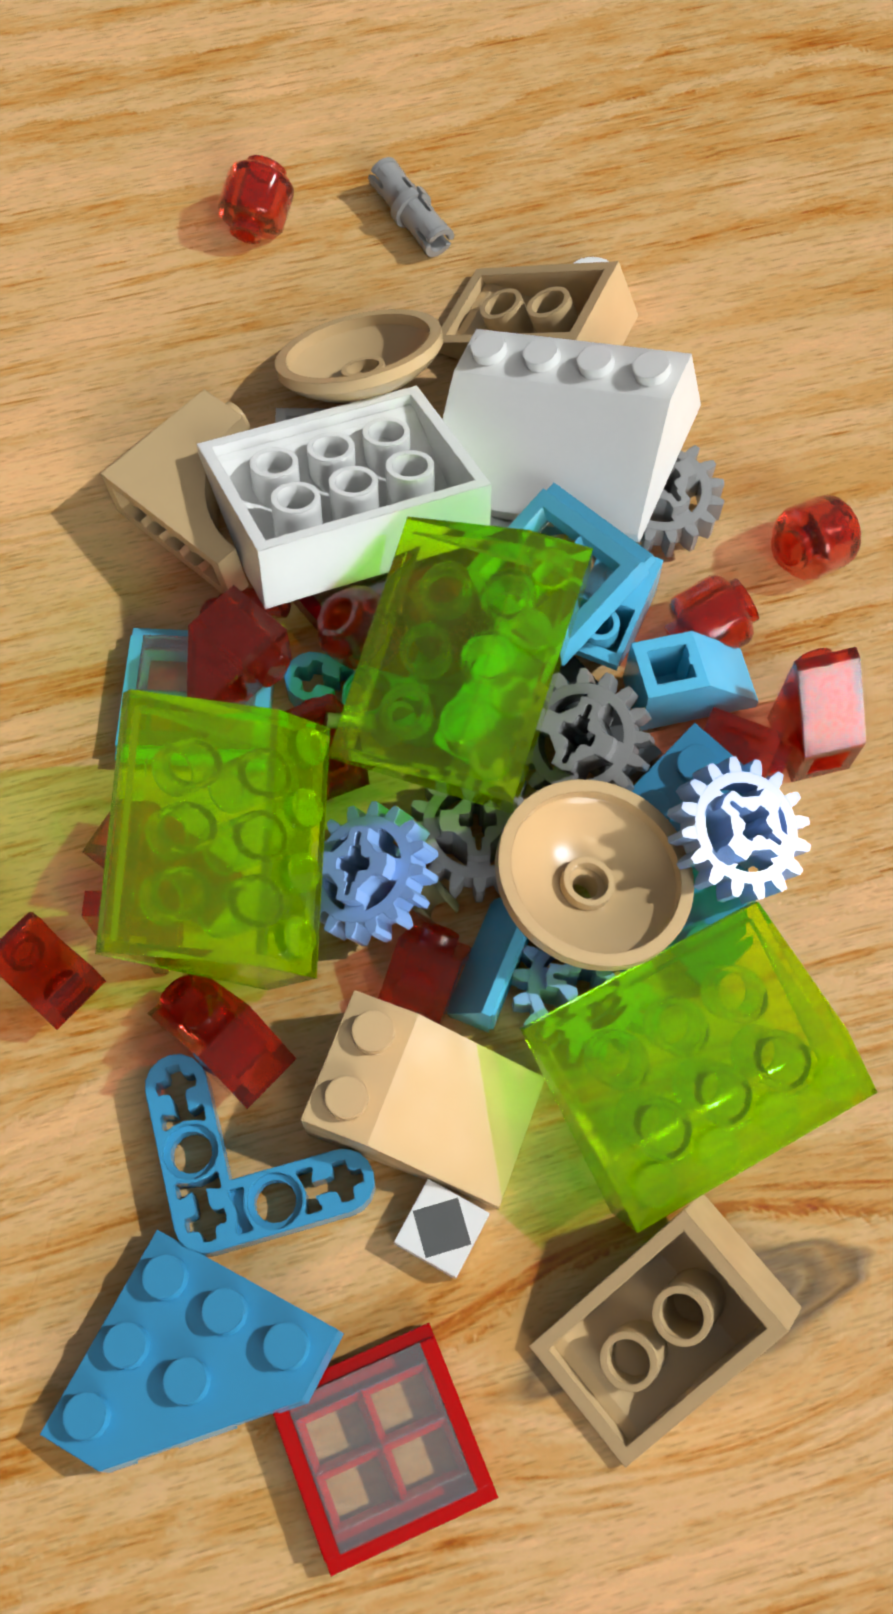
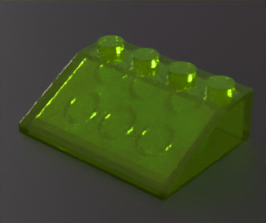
M407 516L328 757L513 814L519 801L588 582L593 548L531 530Z
M133 689L124 692L95 954L263 990H272L317 979L330 728L278 709Z
M755 901L668 947L650 961L624 971L520 1028L610 1212L637 1233L878 1093L847 1028L759 902Z

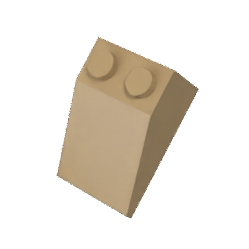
M619 261L478 268L441 327L443 344L439 353L460 360L476 329L622 346L638 317V313Z
M354 990L302 1115L301 1122L309 1136L343 1149L359 1152L366 1158L425 1181L430 1179L446 1189L499 1209L545 1077L420 1014Z
M702 1192L529 1347L626 1468L787 1334L802 1307Z

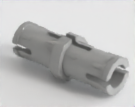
M386 157L379 160L372 167L371 172L373 175H369L368 180L391 208L390 213L393 220L401 228L406 227L429 257H436L444 253L451 245L449 240L454 239V232L434 211L429 194L421 186L416 187L409 180L394 158Z

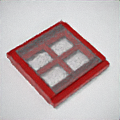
M430 1323L326 1368L308 1404L282 1413H273L330 1577L499 1498Z

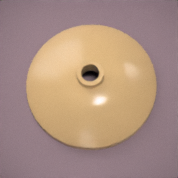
M406 309L369 311L329 321L302 333L281 349L275 359L277 376L282 385L296 394L334 404H348L394 392L406 386L435 359L443 344L441 325L435 317L427 313Z
M577 779L554 783L526 798L507 821L500 835L495 856V874L499 894L508 914L519 930L548 955L569 965L594 971H618L636 967L650 961L666 949L681 932L690 914L694 896V875L692 867L679 870L676 865L686 852L683 845L676 846L668 843L667 837L677 831L657 808L628 789L596 780ZM573 885L583 886L589 892L590 898L586 899L579 896L574 891Z

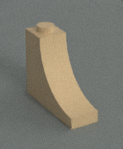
M204 389L100 474L120 514L226 597L233 600L249 584L236 548L225 540L219 532L220 508L200 460L197 444L250 430V423L245 414L234 403H223Z

